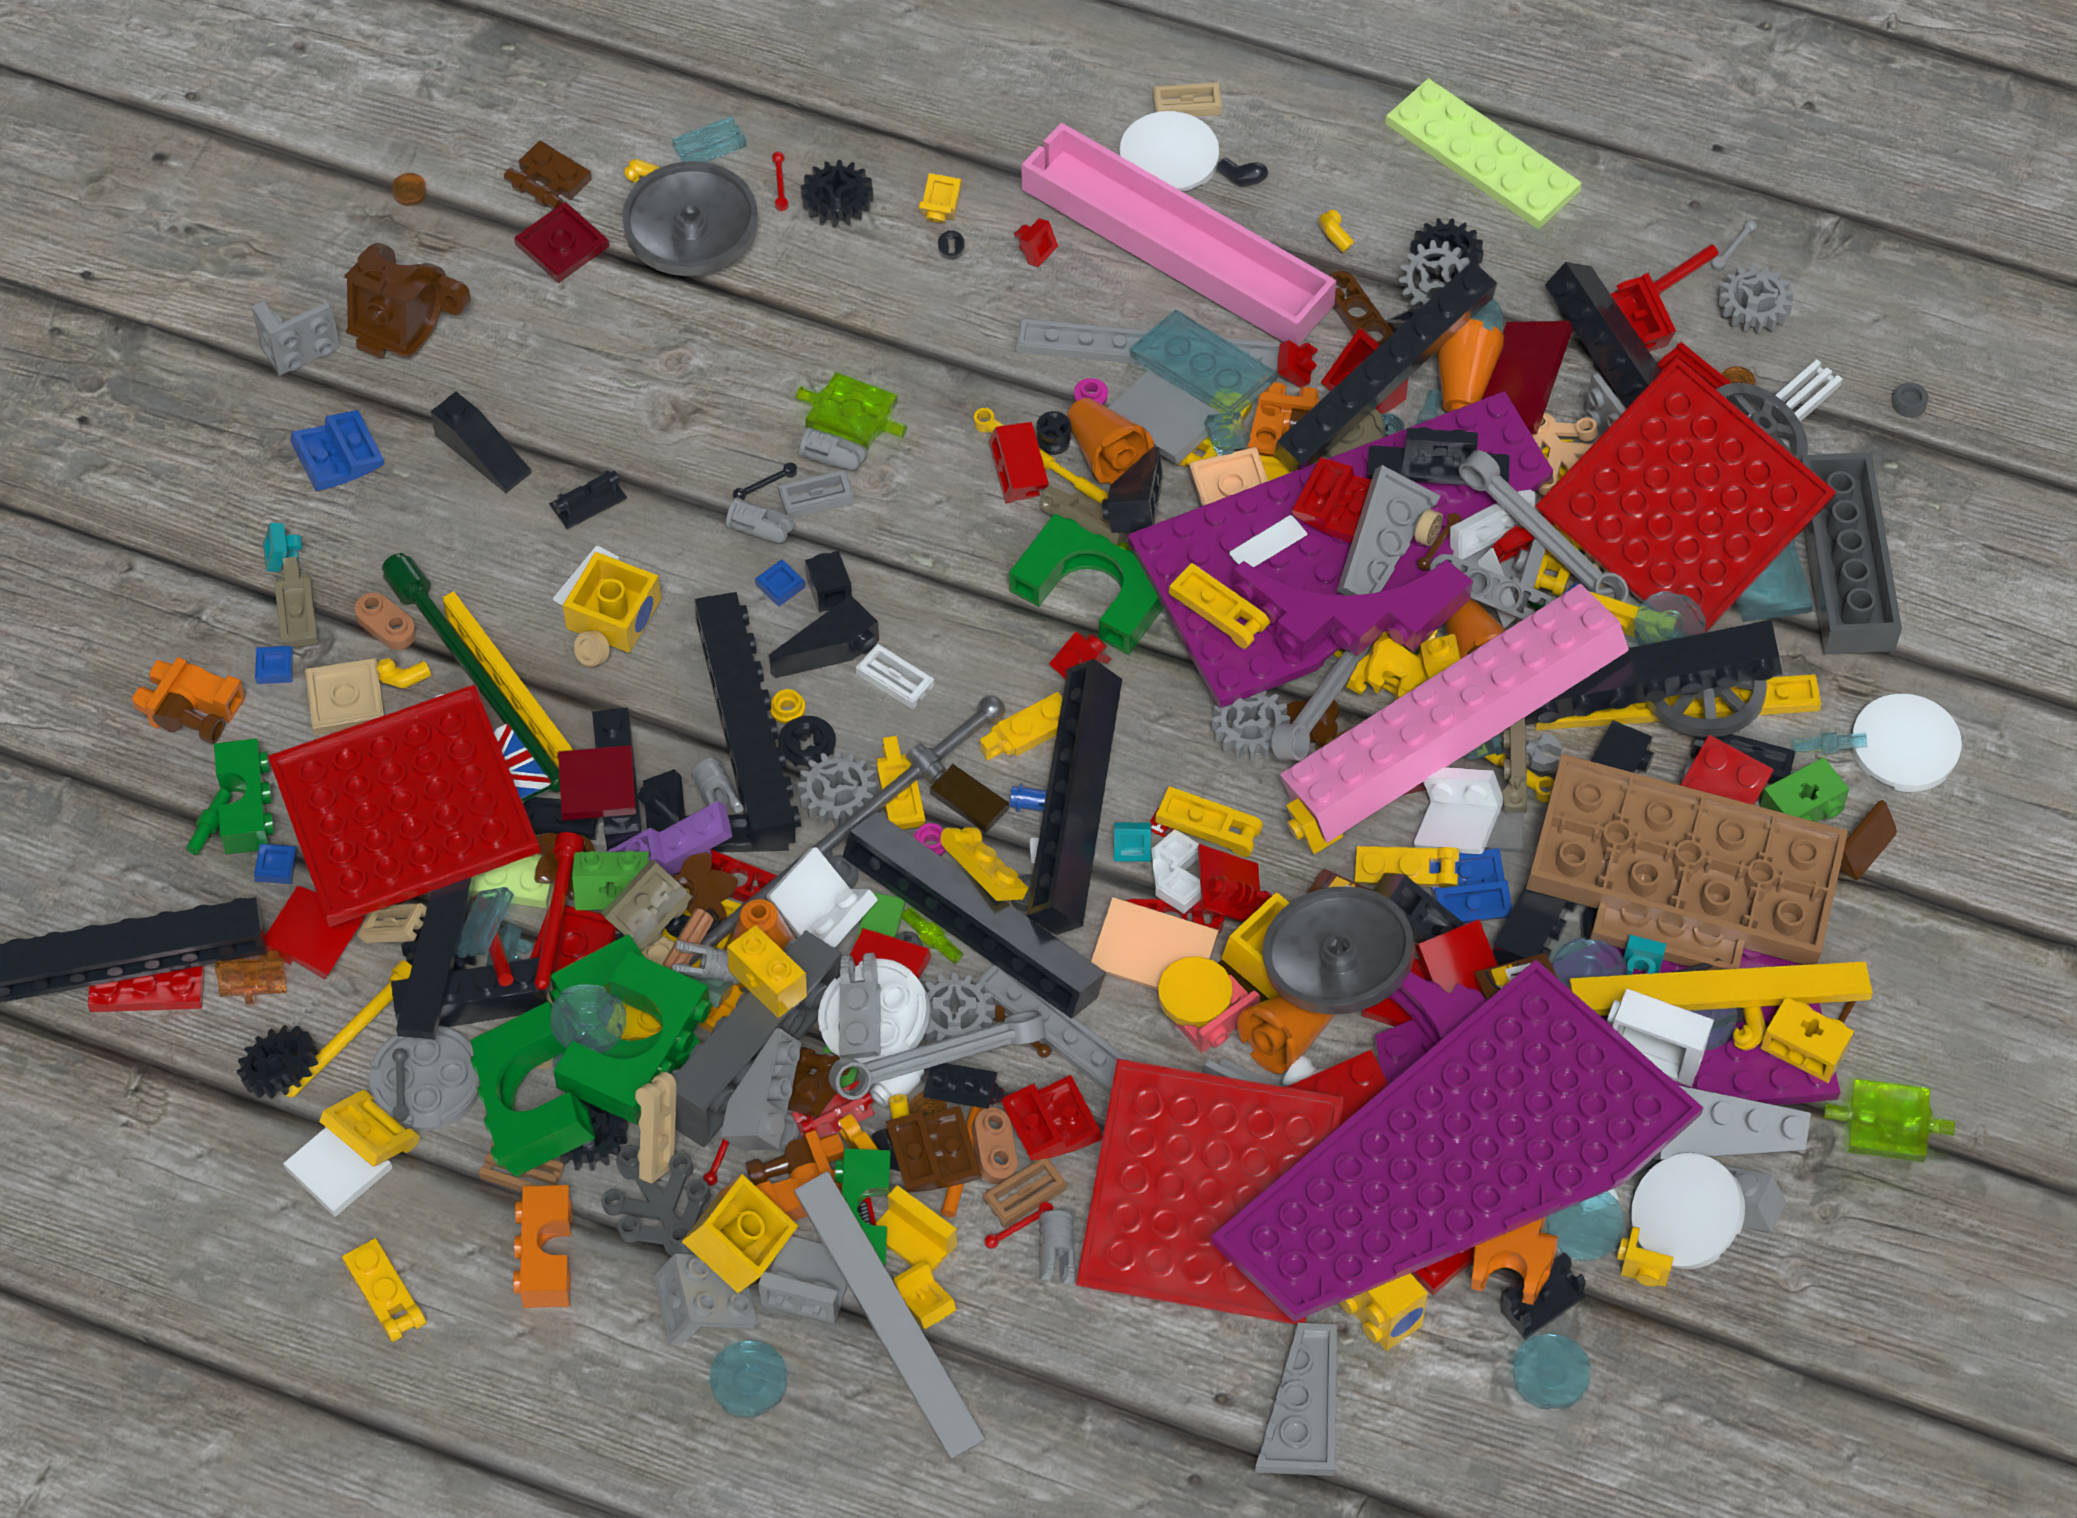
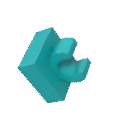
M269 523L263 540L266 572H280L283 566L282 558L297 556L298 561L297 550H302L301 536L295 534L285 536L284 523Z
M1114 822V861L1151 862V822Z
M1630 935L1622 963L1623 966H1626L1625 975H1632L1633 969L1646 971L1647 974L1659 973L1666 943Z

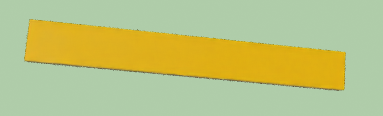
M453 591L443 596L447 621L559 769L558 751L573 750L456 593Z
M1816 674L1772 677L1766 680V697L1759 715L1820 711L1822 704ZM1735 686L1729 687L1745 704L1752 697V690ZM1681 695L1666 697L1664 700L1672 707ZM1720 696L1715 698L1716 718H1723L1736 713ZM1695 698L1683 714L1704 719L1703 700ZM1646 702L1631 704L1623 709L1611 708L1595 711L1587 716L1575 715L1560 718L1552 723H1535V730L1607 726L1611 724L1612 720L1622 724L1662 721L1652 713Z
M1866 961L1570 978L1568 984L1569 989L1599 1016L1609 1015L1614 1001L1622 1002L1626 989L1688 1011L1779 1006L1785 997L1806 1004L1871 1000L1873 994Z

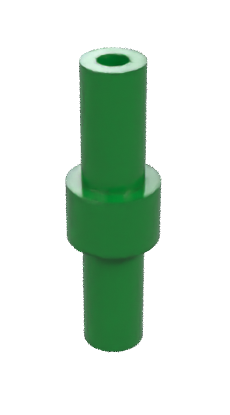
M220 788L209 808L201 812L196 821L197 829L186 846V850L189 853L199 855L210 834H215L219 827L218 805L228 804L232 797L229 791Z

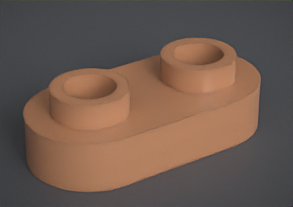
M367 593L357 600L355 614L358 623L386 647L401 650L409 647L414 642L416 629L413 619L387 597L380 593ZM377 606L374 609H368L369 607ZM396 625L402 626L399 629H392Z
M994 1107L983 1109L978 1113L971 1125L974 1152L982 1178L990 1183L1000 1184L1010 1178L1017 1168L1012 1124L1004 1111ZM988 1121H994L999 1129L991 1128ZM994 1156L1001 1157L1004 1165L996 1163Z

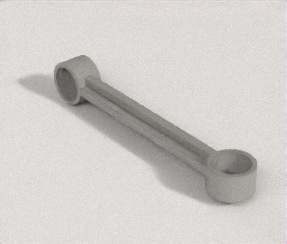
M1475 450L1459 466V473L1462 479L1470 487L1478 491H1486L1576 576L1588 588V591L1600 594L1599 584L1605 583L1614 589L1617 600L1626 601L1628 586L1625 580L1615 573H1601L1500 476V468L1489 454L1481 450Z
M1373 643L1359 656L1346 649L1292 724H1279L1275 728L1272 736V749L1276 758L1279 760L1301 761L1307 756L1310 748L1309 733L1348 681L1358 662L1369 652Z
M1039 1011L1016 1013L1007 1017L1005 1022L865 1063H861L853 1058H843L831 1067L829 1083L832 1089L844 1098L855 1100L866 1095L871 1084L1004 1045L1036 1042L1046 1036L1042 1014ZM857 1066L861 1072V1080L858 1086L850 1091L842 1090L839 1083L841 1074L845 1069Z

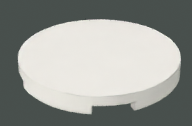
M1161 111L1143 116L1127 128L1120 142L1119 156L1184 192L1199 185L1204 186L1213 177L1219 162V144L1214 132L1200 119L1182 112Z
M1891 694L1872 701L1858 715L1851 736L1853 756L1862 771L1868 777L1873 776L1880 782L1893 786L1894 790L1902 792L1924 791L1944 782L1946 777L1955 768L1962 746L1958 726L1950 714L1937 703L1913 694Z
M887 959L876 960L878 983L880 984V1056L854 1058L861 1063L914 1049L918 1046L926 1032L930 1015V1005L926 990L920 980L907 967L895 961ZM863 961L855 966V983L865 981ZM840 976L838 979H833L823 994L818 1012V1025L830 1051L834 1055H838L840 1059H843L840 1056V984H842Z
M1697 1153L1677 1154L1656 1164L1641 1180L1632 1202V1225L1641 1228L1638 1241L1645 1250L1674 1257L1671 1267L1678 1269L1701 1268L1721 1258L1720 1255L1730 1246L1737 1233L1740 1234L1745 1216V1201L1738 1180L1720 1162Z

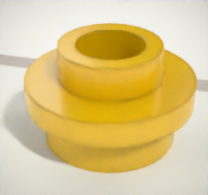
M783 689L777 692L771 700L770 713L777 722L787 724L792 719L804 716L805 701L794 690ZM785 707L793 708L791 710H782Z

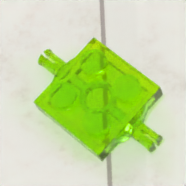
M838 372L834 373L827 386L820 392L800 386L797 390V400L813 405L805 418L806 428L811 427L815 428V430L841 436L843 439L863 445V447H866V450L884 432L901 439L904 438L908 426L906 424L904 425L890 419V415L897 405L898 395Z
M1854 1079L1852 1099L1848 1106L1826 1103L1824 1108V1119L1846 1121L1849 1131V1153L1925 1162L1927 1143L1931 1133L1954 1136L1956 1120L1933 1118L1930 1108V1088Z

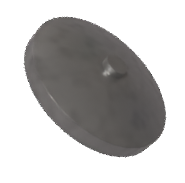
M699 161L673 163L647 174L632 188L627 196L622 216L624 234L628 245L635 255L656 270L681 276L708 274L732 264L750 247L758 227L756 200L744 180L722 166Z
M1349 886L1316 890L1292 901L1273 919L1263 942L1265 969L1274 989L1293 1005L1320 1014L1357 1012L1385 1000L1407 978L1413 965L1415 953L1413 932L1404 912L1390 899L1377 892Z

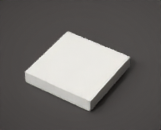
M324 1128L283 1163L285 1170L334 1217L340 1214L392 1169L389 1160L372 1167L328 1128Z

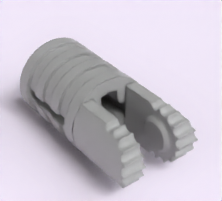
M808 427L802 438L799 454L800 457L809 458L832 467L837 466L843 469L856 470L860 466L859 464L867 458L868 450L863 445L843 439L841 436H835L831 433H825L824 431Z
M737 497L731 503L726 518L727 528L745 532V534L754 535L755 537L782 544L786 540L787 533H790L796 524L793 518L786 514L784 515L767 507H761L758 504H752L746 500L743 501Z
M709 758L702 760L693 768L692 778L697 784L706 806L716 801L722 804L729 802L736 814L744 810L732 783L724 771L721 761Z
M677 940L676 950L682 953L702 955L699 968L678 963L672 965V970L689 977L710 978L711 980L730 982L734 985L739 983V980L728 970L727 950Z
M1060 1210L1044 1212L1039 1216V1224L1041 1225L1040 1280L1049 1281L1052 1278L1055 1259H1059L1061 1283L1071 1285L1075 1278L1074 1216L1069 1212Z

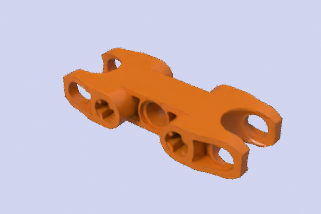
M1546 1217L1474 1246L1471 1289L1482 1292L1492 1272L1501 1268H1511L1518 1271L1524 1279L1522 1302L1533 1305L1540 1290L1549 1278L1559 1236L1542 1232Z

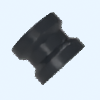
M1058 411L1044 413L1037 420V442L1039 448L1049 455H1058L1067 451L1071 443L1070 419Z

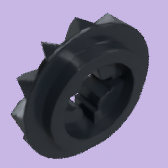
M800 716L792 719L784 725L778 739L779 747H783L785 759L790 760L795 767L800 764L806 765L809 768L808 762L810 760L816 763L821 762V754L825 753L828 757L834 754L836 744L835 732L831 725L815 716ZM813 734L815 746L809 745L807 749L802 751L800 741L806 742Z

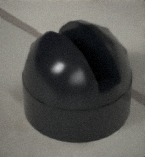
M954 230L942 233L938 239L940 254L946 259L959 258L965 250L963 236ZM948 239H955L954 253H949Z

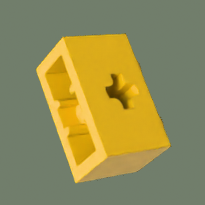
M757 925L727 946L728 970L777 1018H780L807 997L806 972Z
M1785 997L1766 1030L1760 1049L1829 1083L1849 1048L1854 1030L1848 1028L1840 1020L1828 1018L1814 1011L1804 1002L1794 1001Z

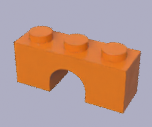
M569 1185L523 1186L522 1201L515 1202L516 1224H522L521 1235L514 1237L515 1259H521L520 1271H514L513 1273L514 1294L521 1295L523 1308L569 1307L571 1270L568 1256L550 1255L541 1250L543 1245L550 1239L568 1237L572 1234V1199Z

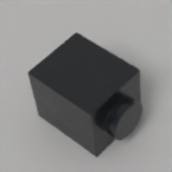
M839 550L831 553H820L813 558L805 560L806 580L819 613L830 610L849 595L852 596L851 582Z

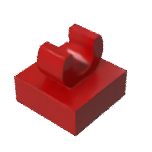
M1038 218L1031 227L1023 224L1014 233L1019 238L1021 244L1019 248L1024 252L1027 263L1035 267H1039L1058 247L1051 224L1045 219Z
M1291 340L1281 343L1279 345L1277 372L1299 388L1310 384L1311 371L1317 367V363L1312 360V355L1318 353V349L1309 343H1304L1299 347Z

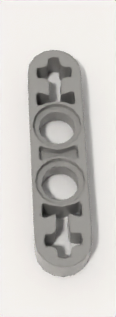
M1439 555L1430 566L1431 571L1443 561L1448 560L1471 579L1479 574L1485 575L1488 582L1486 589L1478 594L1473 593L1471 590L1470 598L1522 620L1536 612L1525 607L1528 600L1537 605H1543L1546 601L1545 606L1555 600L1546 593L1453 555ZM1514 587L1519 592L1517 603L1509 607L1504 606L1501 599L1503 592L1507 588Z

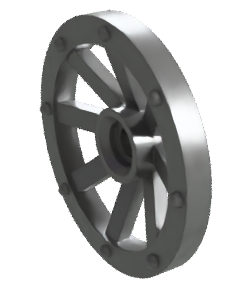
M1731 383L1716 389L1726 399L1731 400L1739 410L1799 461H1801L1802 455H1808L1807 438L1799 419L1789 406L1776 395L1761 387L1747 383ZM1749 402L1759 405L1760 410L1757 412ZM1779 436L1789 438L1791 451Z
M1752 680L1735 685V687L1753 691L1752 697L1747 704L1730 688L1721 687L1702 690L1694 695L1682 694L1672 707L1664 699L1658 702L1646 701V703L1660 721L1679 732L1700 737H1708V735L1713 737L1724 736L1742 730L1758 717L1764 706L1767 682L1766 680ZM1720 696L1736 713L1716 719L1715 698ZM1695 698L1703 700L1704 719L1683 714Z

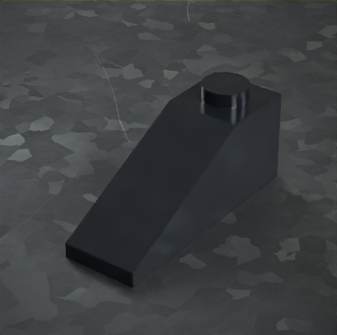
M457 391L430 411L435 436L506 494L531 474L529 466L483 413Z
M1152 447L1110 485L1108 499H1103L1102 511L1104 520H1110L1111 533L1136 532L1155 524L1164 478L1159 447Z
M849 595L769 654L771 675L774 678L853 661L862 653L870 652L879 641L878 620Z
M1384 873L1373 889L1374 892L1390 899L1404 912L1411 925L1413 939L1419 943L1464 925L1461 920L1406 874Z

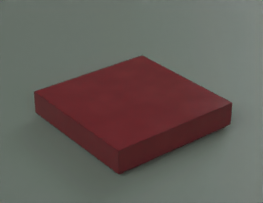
M566 201L514 237L515 245L557 283L563 281L610 247L609 239Z
M631 745L558 751L562 820L636 814Z

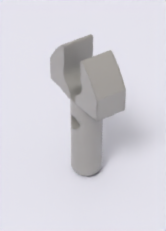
M1503 731L1494 736L1495 744L1504 746ZM1543 732L1542 737L1538 740L1531 741L1526 739V754L1532 760L1531 769L1541 772L1557 767V758L1542 754V752L1547 751L1561 757L1562 746L1553 735Z

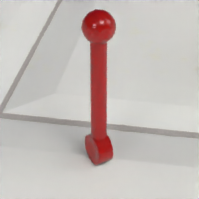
M777 151L772 155V161L776 166L778 191L775 207L779 211H785L789 206L788 199L784 195L782 163L785 156L782 152Z
M725 1139L721 1142L710 1171L703 1176V1180L708 1186H713L718 1181L716 1174L729 1145V1142Z
M1043 1202L1039 1205L1038 1211L996 1235H987L984 1239L985 1246L988 1249H995L999 1241L1038 1220L1042 1213L1054 1211L1053 1205L1049 1202Z

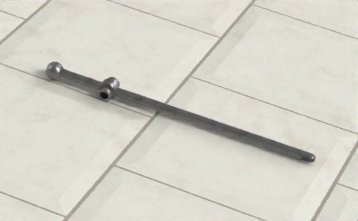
M986 696L978 703L977 712L933 749H927L922 743L913 747L905 757L912 765L813 847L818 848L823 856H825L848 837L851 829L875 812L880 811L917 779L925 778L930 784L938 780L946 771V768L940 761L985 723L994 724L999 722L1004 717L1006 711L1003 702L996 696ZM800 858L708 932L700 944L712 946L713 948L733 932L744 905L755 899L767 900V894ZM694 953L688 965L694 964L701 958L702 954Z

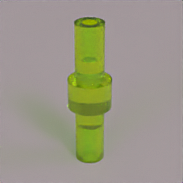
M911 907L903 912L901 918L920 934L919 937L922 942L930 949L936 948L953 964L961 960L963 952L945 937V932L934 922H927Z

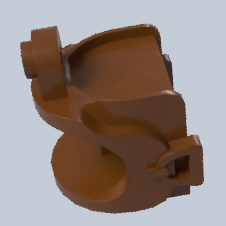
M374 243L367 247L358 257V262L345 274L347 279L348 320L346 333L358 337L356 340L357 349L378 358H382L386 350L403 357L413 356L432 334L441 310L451 315H459L471 302L468 287L462 282L447 277L441 267L431 263L414 265L396 264L394 250L382 243Z

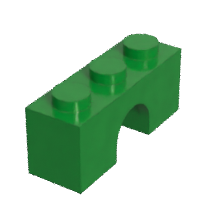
M258 738L215 743V768L220 788L229 792L244 793L243 797L234 803L218 805L220 837L225 854L258 851L259 845L269 844V835L275 834L272 812L267 813L266 804L273 803L270 782L264 781V773H270L268 752H261Z
M844 1148L843 1160H836L835 1183H842L843 1198L885 1267L887 1226H874L864 1222L859 1216L857 1208L868 1197L888 1196L890 1150Z

